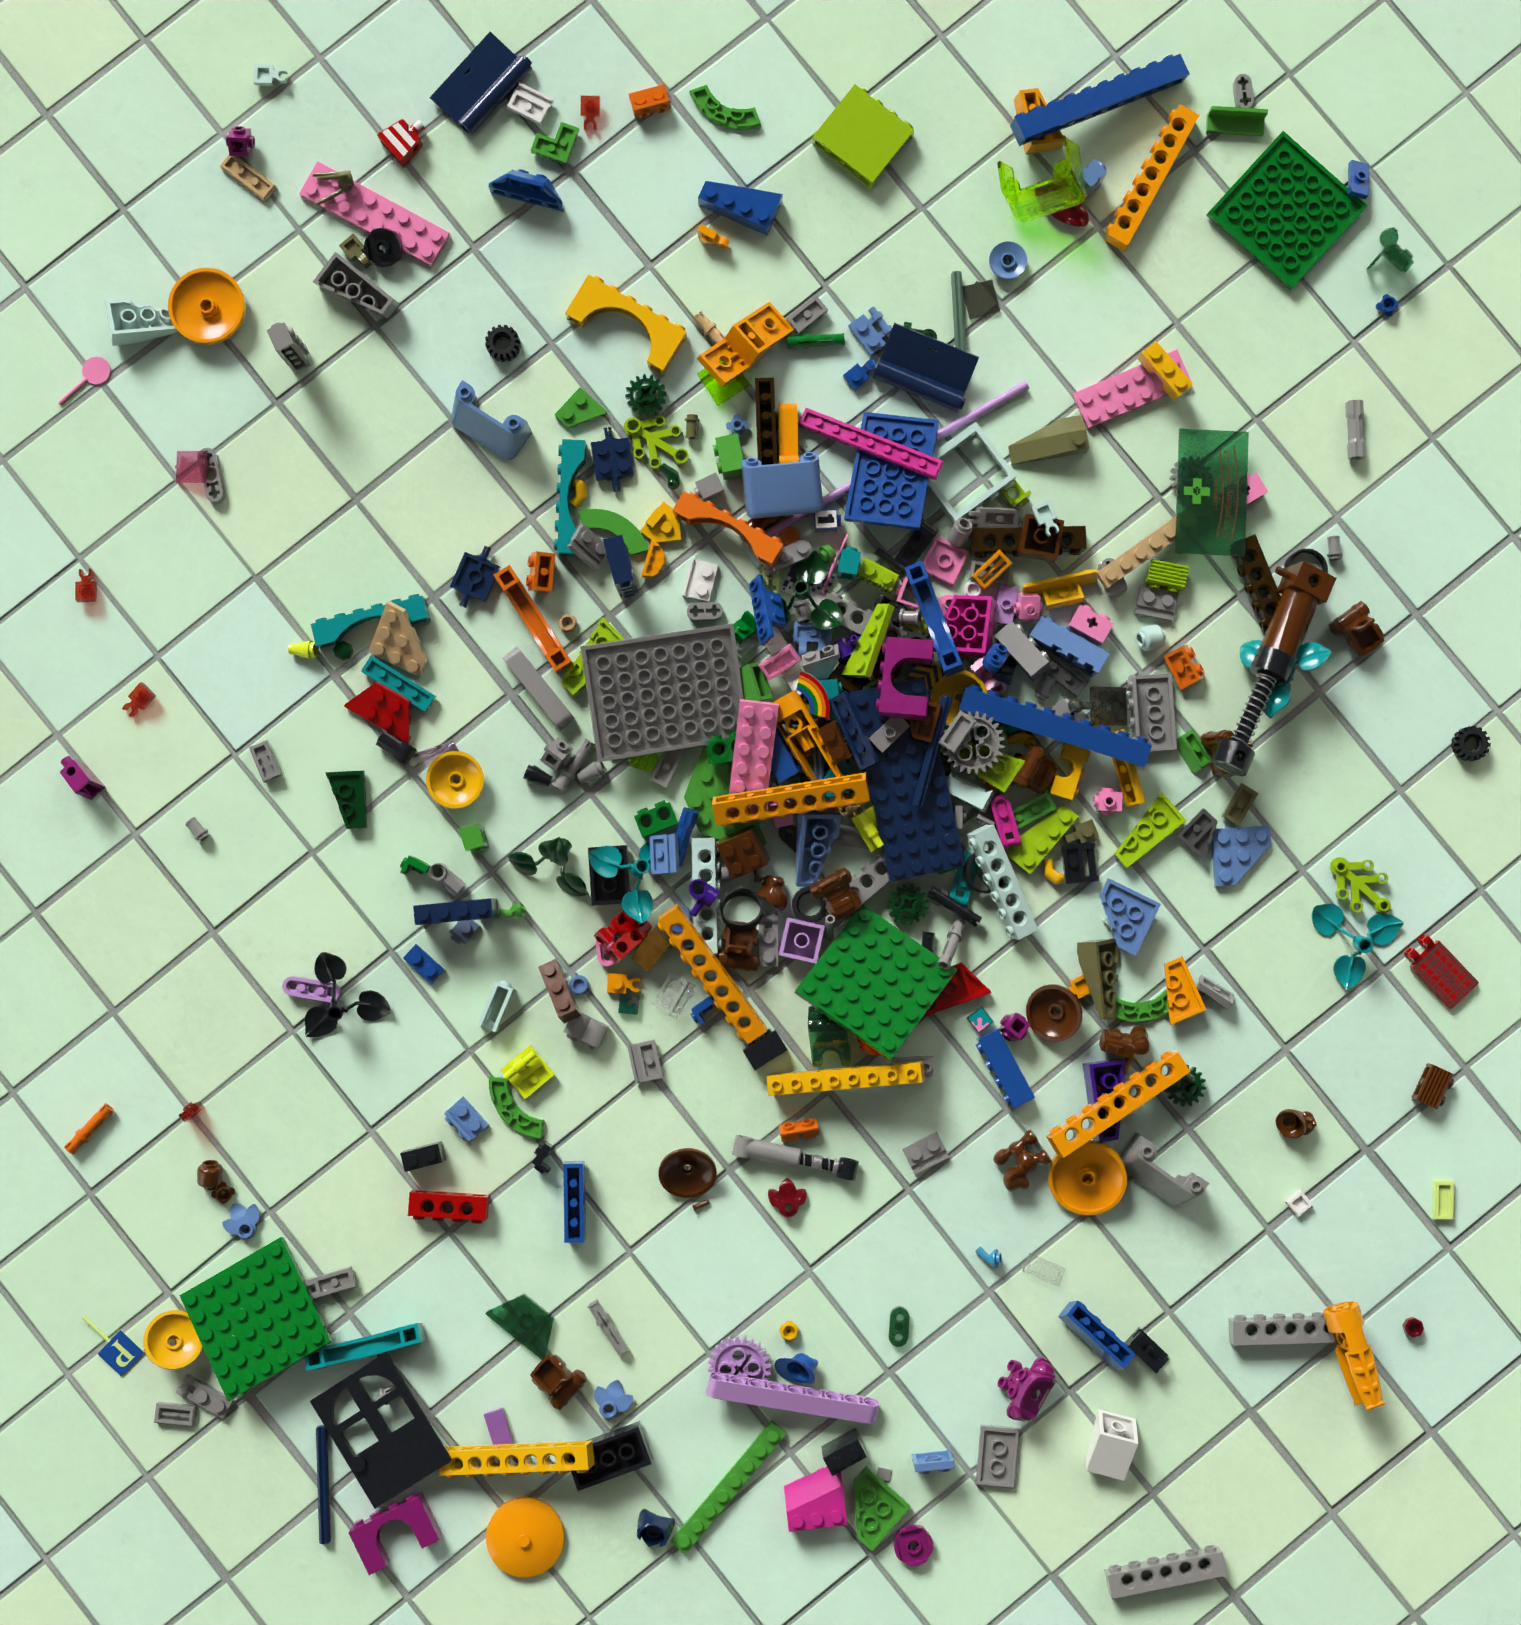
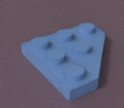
M1270 826L1215 829L1211 841L1214 886L1236 885L1271 845Z
M1107 878L1099 897L1117 948L1136 956L1161 904Z

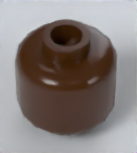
M216 1160L203 1161L197 1169L198 1185L209 1191L215 1190L217 1186L221 1185V1182H223L222 1165Z

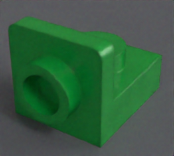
M749 611L744 612L741 619L733 624L735 639L740 644L754 635L757 630L755 617Z
M409 855L408 858L405 857L401 862L400 868L402 869L400 873L407 874L411 866H413L412 870L419 874H423V872L429 873L431 865Z

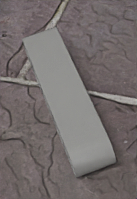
M517 646L502 658L559 730H562L575 719Z

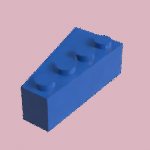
M705 181L698 196L699 206L766 236L783 202V194Z

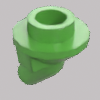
M513 901L510 910H499V916L509 918L516 916L525 917L527 910L521 902Z

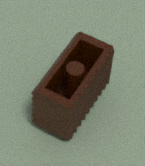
M837 719L817 730L835 765L853 755Z
M1427 1063L1411 1098L1431 1108L1438 1109L1445 1102L1446 1097L1444 1094L1446 1090L1450 1089L1453 1085L1454 1079L1452 1077L1454 1074Z

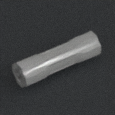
M1350 400L1345 403L1348 426V459L1359 460L1366 457L1363 432V400Z

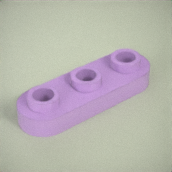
M291 976L286 978L282 984L283 991L287 995L331 1002L332 996L328 993L333 986L331 982L321 983L319 980ZM292 982L296 983V989L291 988ZM336 984V1000H338L341 996V989ZM312 985L316 988L314 993L310 991Z

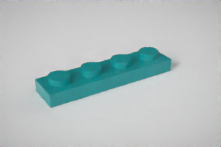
M372 655L361 670V672L375 681L408 698L413 705L424 712L428 711L437 697Z

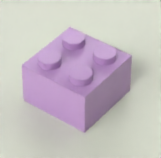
M787 917L778 955L816 964L825 926Z

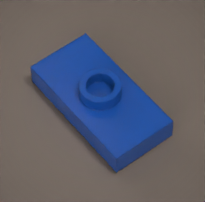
M1355 160L1349 162L1348 195L1366 199L1369 196V164Z

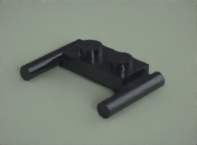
M922 518L921 529L915 530L895 558L880 548L874 554L906 576L905 567L917 562L939 530Z

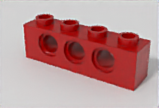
M412 1190L409 1192L408 1216H413L415 1220H424L425 1217H432L433 1221H444V1218L452 1219V1222H463L464 1219L471 1220V1223L481 1224L488 1219L490 1195ZM426 1201L433 1203L434 1209L432 1211L426 1209ZM446 1202L453 1205L452 1212L445 1210L444 1204ZM464 1204H470L472 1206V1213H466L464 1211Z

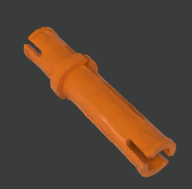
M104 1103L98 1112L81 1129L75 1132V1136L64 1148L74 1155L114 1112L113 1108Z

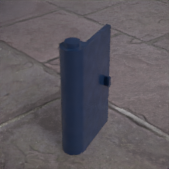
M489 32L430 96V99L465 132L472 136L516 88L519 82L532 70V62L525 55L523 57L520 55L516 56L492 32Z
M894 323L873 378L957 412L958 408L962 410L966 399L963 396L979 356Z

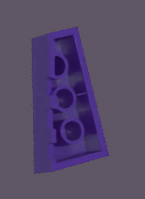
M1118 1058L1082 1063L1088 1104H1095L1098 1102V1097L1105 1093H1111L1114 1091L1113 1087L1119 1083H1124L1126 1059ZM1119 1097L1114 1101V1105L1117 1108L1121 1103ZM1103 1108L1098 1112L1099 1118L1105 1115ZM1120 1120L1094 1137L1093 1140L1098 1142L1118 1140Z

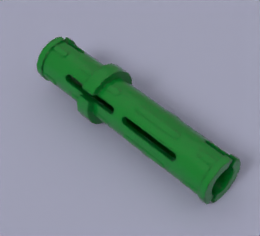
M844 333L787 336L788 348L804 347L809 349V347L845 345Z

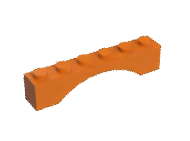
M683 491L672 510L675 517L690 525L711 523L733 530L749 544L756 560L774 569L785 550L781 539L775 536L769 537L761 528L756 527L754 529L744 519L739 518L738 520L732 517L733 515L729 511L717 509L715 504L710 501L704 502L700 500V497L693 492L687 493Z
M508 565L494 574V577L555 672L559 674L570 667L573 662L512 567Z

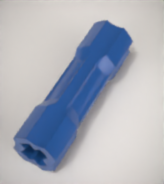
M684 807L676 832L678 834L679 867L683 865L689 840L699 815L698 811Z

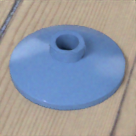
M1010 241L1002 242L992 249L989 256V265L993 273L998 277L1014 279L1025 270L1027 255L1019 244ZM1009 260L1011 264L1005 265L1004 261Z

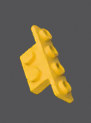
M1088 569L1074 574L1069 573L1060 577L1023 584L1022 593L1042 595L1047 610L1084 602L1081 586L1097 583L1098 578L1095 573L1098 570Z

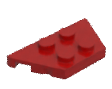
M375 682L344 705L347 709L406 743L410 742L409 725L411 724V716L409 712L411 710V700L380 682Z
M962 962L952 965L957 972L924 1017L990 994L991 991Z

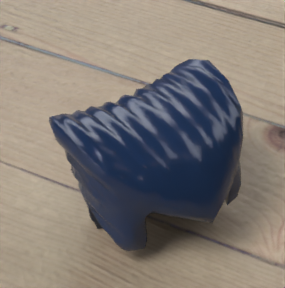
M642 1509L638 1518L637 1538L641 1540L642 1537L648 1547L659 1543L660 1547H664L675 1526V1519L659 1516L647 1509Z

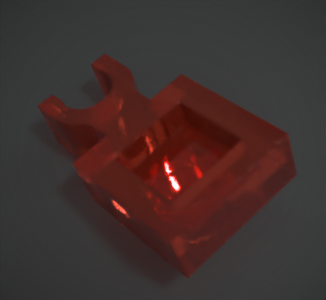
M581 96L580 115L586 117L584 130H587L588 123H593V129L597 130L595 117H600V96Z
M79 569L81 582H75V600L77 603L96 602L97 583L91 581L94 571L89 569V574L83 576V570Z
M140 682L128 695L132 701L126 703L122 709L128 710L131 707L132 711L129 716L134 717L138 712V708L145 710L156 695L143 682Z
M200 1101L194 1104L190 1102L183 1108L184 1112L180 1113L179 1117L184 1122L189 1121L204 1106Z

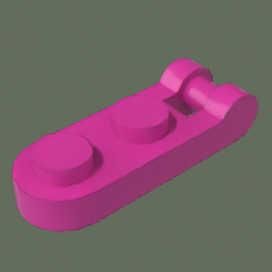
M1003 795L994 797L990 806L1004 850L1013 845L1015 847L1021 846V839L1009 799ZM1012 832L1013 838L1006 839L1005 834Z

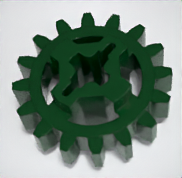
M643 374V379L636 376V382L630 381L632 387H626V391L630 394H626L625 397L629 400L627 405H633L632 412L638 410L639 416L645 412L646 416L649 417V412L656 415V409L662 410L661 403L666 404V400L662 397H666L667 393L663 391L665 389L664 384L659 385V378L654 381L653 375L647 378L646 374ZM656 390L659 392L658 400L654 396ZM634 392L638 394L636 401L633 398ZM643 393H644V394H648V393H649V396H650V397H649V398H648V397H644V398H643V395H642V394H643Z
M903 884V889L897 886L896 893L890 892L893 897L887 899V901L891 902L887 909H892L889 915H896V922L901 919L903 925L906 921L912 925L914 919L916 922H920L919 916L925 917L923 910H928V907L924 906V903L929 901L923 899L926 895L925 892L919 893L920 887L915 890L914 884H911L909 888H907L906 884ZM905 891L913 892L916 895L913 897H909L906 895ZM899 896L900 903L895 908V900ZM905 899H906L907 901H912V900L915 899V901H913L912 904L910 905V906H911V909H909V908H902V909H900V908L903 907V905L905 904V902H904ZM920 901V909L917 912L915 909L916 903ZM903 911L908 912L911 917H903L900 913Z
M1196 1067L1190 1069V1074L1195 1079H1189L1185 1075L1164 1090V1092L1170 1093L1167 1096L1168 1099L1174 1098V1104H1178L1180 1101V1106L1182 1107L1185 1106L1186 1102L1188 1106H1192V1101L1199 1103L1198 1096L1204 1097L1201 1090H1206V1087L1202 1086V1083L1206 1082V1080L1200 1079L1202 1072L1195 1073ZM1184 1082L1190 1083L1186 1086V1090L1179 1088L1184 1085ZM1197 1087L1195 1093L1192 1095L1194 1088ZM1175 1092H1181L1184 1098H1179Z

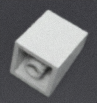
M1098 1409L1086 1454V1471L1113 1479L1125 1480L1138 1446L1136 1419Z

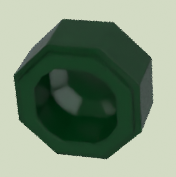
M345 641L336 643L333 649L335 657L343 661L350 659L354 652L352 645Z

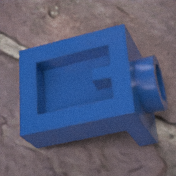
M711 995L691 1008L692 1013L690 1015L696 1024L698 1022L701 1025L705 1023L700 1014L701 1011L705 1014L713 1008L714 999Z

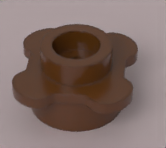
M221 1182V1185L211 1192V1196L220 1203L225 1204L235 1194V1189L227 1186L226 1182Z

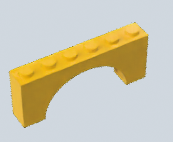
M588 274L566 310V318L583 328L589 320L603 313L615 312L632 317L644 327L651 340V350L647 359V365L664 375L687 338L685 328L678 323L674 325L669 322V319L663 314L657 315L652 312L653 309L648 305L638 304L637 300L631 295L627 294L625 296L621 294L617 287L613 285L609 287L604 284L600 277L596 275L592 277Z

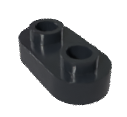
M792 824L780 827L778 831L780 839L796 853V826ZM786 829H790L792 831V834L790 836H786L784 834V831Z

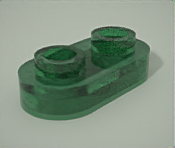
M897 1306L890 1312L888 1337L891 1344L896 1347H901L908 1341L910 1316L907 1309L902 1306ZM899 1314L903 1315L901 1321L896 1319ZM897 1334L902 1335V1338L900 1340L895 1339V1336Z

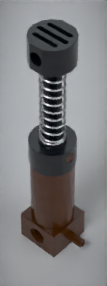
M1305 561L1289 566L1286 569L1280 566L1275 569V573L1282 576L1276 592L1282 595L1262 643L1257 649L1249 668L1250 672L1258 680L1253 682L1255 687L1250 689L1252 694L1248 696L1249 701L1245 702L1247 706L1245 709H1242L1244 713L1242 716H1239L1241 720L1236 723L1238 727L1233 730L1235 734L1230 737L1232 740L1221 739L1211 760L1215 767L1237 776L1247 775L1255 756V752L1249 748L1248 743L1252 742L1251 736L1255 735L1253 730L1258 728L1256 723L1261 721L1259 716L1263 715L1262 709L1266 708L1265 702L1269 701L1268 696L1272 694L1271 689L1275 687L1274 684L1282 685L1287 683L1317 606L1327 602L1337 579Z

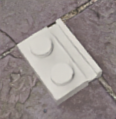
M519 82L507 108L542 125L554 101L552 98Z
M691 558L682 596L709 602L718 565Z

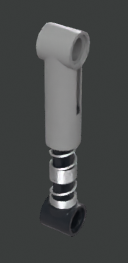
M736 1135L732 1155L738 1157L753 1158L797 1168V1165H804V1168L809 1166L815 1170H827L829 1173L832 1171V1173L836 1174V1177L855 1181L859 1161L855 1159L840 1157V1159L832 1160L829 1157L823 1158V1156L814 1154V1156L812 1153L808 1155L804 1152L801 1153L799 1148L756 1140L743 1135Z

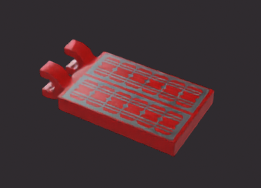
M1422 935L1417 940L1426 949L1419 955L1414 948H1408L1404 954L1413 962L1410 968L1449 1009H1452L1479 982L1440 941L1436 940L1433 942L1428 935Z

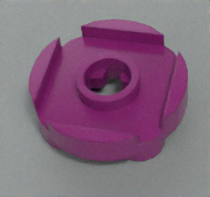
M910 1524L902 1527L895 1535V1554L900 1561L909 1566L924 1564L933 1551L931 1535L921 1525ZM911 1541L919 1543L915 1550H912V1547H908Z

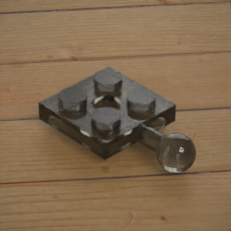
M1093 686L1090 687V702H1082L1079 698H1073L1068 703V708L1072 713L1090 710V719L1093 722V726H1100V724L1105 726H1127L1126 687ZM1107 701L1111 704L1110 711L1106 709Z

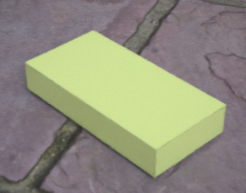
M1433 1180L1432 1219L1454 1220V1181Z

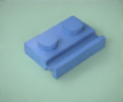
M678 834L649 836L651 875L680 873Z

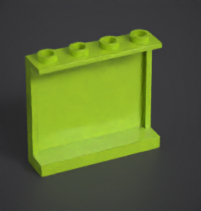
M854 84L813 135L812 144L872 189L876 184L877 178L908 139L913 138L914 129L909 122L898 118L895 111L885 108L879 99L872 98L865 88Z

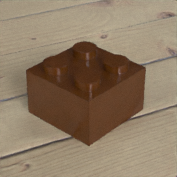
M1026 514L1022 522L1017 556L1055 562L1058 559L1064 520H1053L1059 527V532L1056 533L1055 529L1051 527L1049 528L1051 536L1048 537L1045 533V525L1038 526L1034 515Z
M754 825L719 839L716 845L732 879L767 866L770 860Z

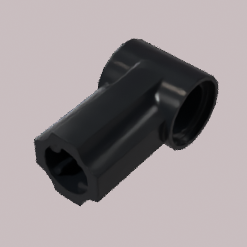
M386 731L379 736L376 742L377 746L393 755V758L406 766L417 751L408 743L400 741Z

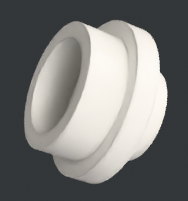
M969 581L965 584L963 593L964 595L981 596L982 587L977 581Z

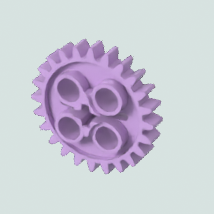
M736 1335L735 1340H732L729 1336L728 1343L721 1340L722 1347L716 1345V1352H711L712 1358L709 1359L708 1364L712 1366L708 1367V1372L734 1374L768 1380L766 1375L771 1374V1370L767 1369L771 1367V1362H768L770 1356L769 1354L764 1355L766 1348L759 1349L761 1342L754 1344L753 1337L750 1341H747L746 1335H744L742 1340L739 1339L738 1335ZM739 1350L742 1351L744 1354L738 1357L735 1356L733 1353ZM750 1363H756L758 1367L756 1369H751L748 1365ZM723 1365H728L731 1369L728 1371H724L721 1369V1367Z

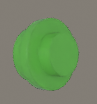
M828 544L819 547V556L822 560L828 563L833 562L836 557L834 549Z

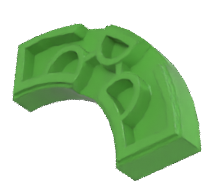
M707 85L689 91L696 107L712 122L734 130H751L761 127L755 107L749 109L728 108L712 95Z
M603 509L578 511L582 524L589 529L610 531L617 536L622 534L624 543L631 556L649 550L640 531L623 516Z
M1166 989L1157 997L1139 1003L1127 1002L1116 997L1114 1018L1123 1021L1147 1022L1168 1014Z
M489 1077L491 1100L503 1121L520 1134L535 1139H543L544 1119L532 1117L517 1106L510 1092L509 1080L507 1081L502 1077Z

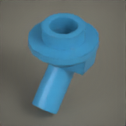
M980 1246L975 1251L985 1262L990 1263L994 1269H997L998 1265L1002 1263V1255L998 1253L997 1249L988 1254Z

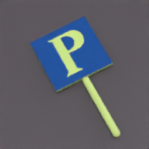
M85 1315L82 1316V1319L108 1342L98 1355L120 1376L145 1353L122 1330L110 1340Z

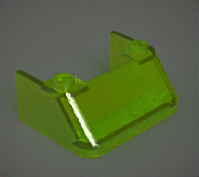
M1068 138L1063 139L1066 158L1059 160L1053 168L1054 178L1020 189L1019 181L1014 178L1013 168L1002 161L997 162L1001 192L1016 219L1026 222L1079 205L1084 201L1086 190L1079 145Z

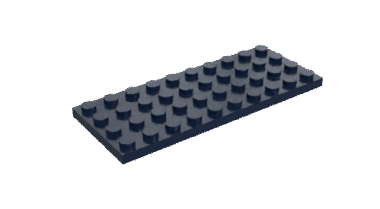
M924 677L892 683L898 692L904 695L928 697V702H930ZM878 687L848 693L868 738L889 719L880 717L879 711H876V700L880 699L881 692H878ZM904 719L910 725L909 719ZM911 727L904 731L883 753L871 743L879 762L865 769L879 837L884 844L881 847L889 882L965 866L940 747L923 808L912 806L929 742L913 739Z

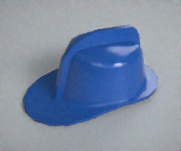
M799 1353L793 1358L777 1359L774 1367L776 1372L788 1381L811 1385L815 1382L814 1374L818 1361L804 1353Z

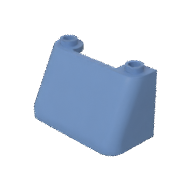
M462 380L456 389L451 413L453 426L503 459H514L532 433L528 422L520 416L510 415L503 424L476 406L475 399L477 396L473 387Z
M806 452L800 457L799 462L762 465L761 461L756 458L741 460L744 503L748 517L766 518L815 513L823 509L818 453Z

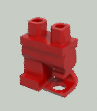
M623 911L608 923L609 927L599 929L593 936L604 949L613 941L615 934L620 936L605 951L617 964L648 936L652 926L648 921L639 925L637 921L627 916Z

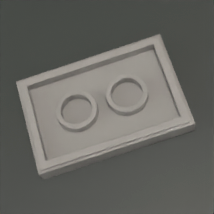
M980 1424L976 1485L1015 1489L1019 1428Z

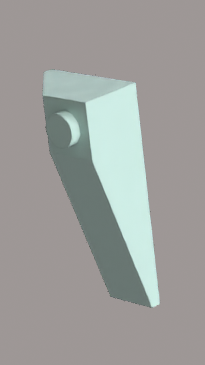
M128 299L105 300L112 346L135 344L179 332L170 319L168 307L150 306L149 303L138 304Z

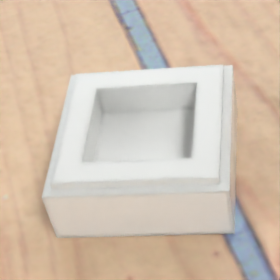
M1300 1189L1285 1200L1297 1217H1300L1314 1206Z

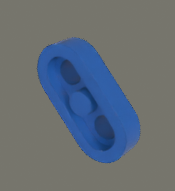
M993 644L982 660L983 666L990 672H998L1009 656L1007 647L1003 644Z

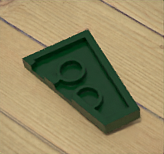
M365 771L325 772L346 828H367Z

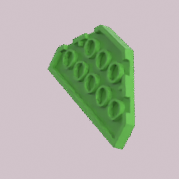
M717 744L714 747V753L719 754L722 751V746ZM706 745L703 746L684 795L688 808L699 812L696 821L699 832L719 840L754 825L763 845H766V839L757 819L749 823L737 822L730 826H716L712 800L716 796L729 795L732 763L725 762L713 765L708 763Z

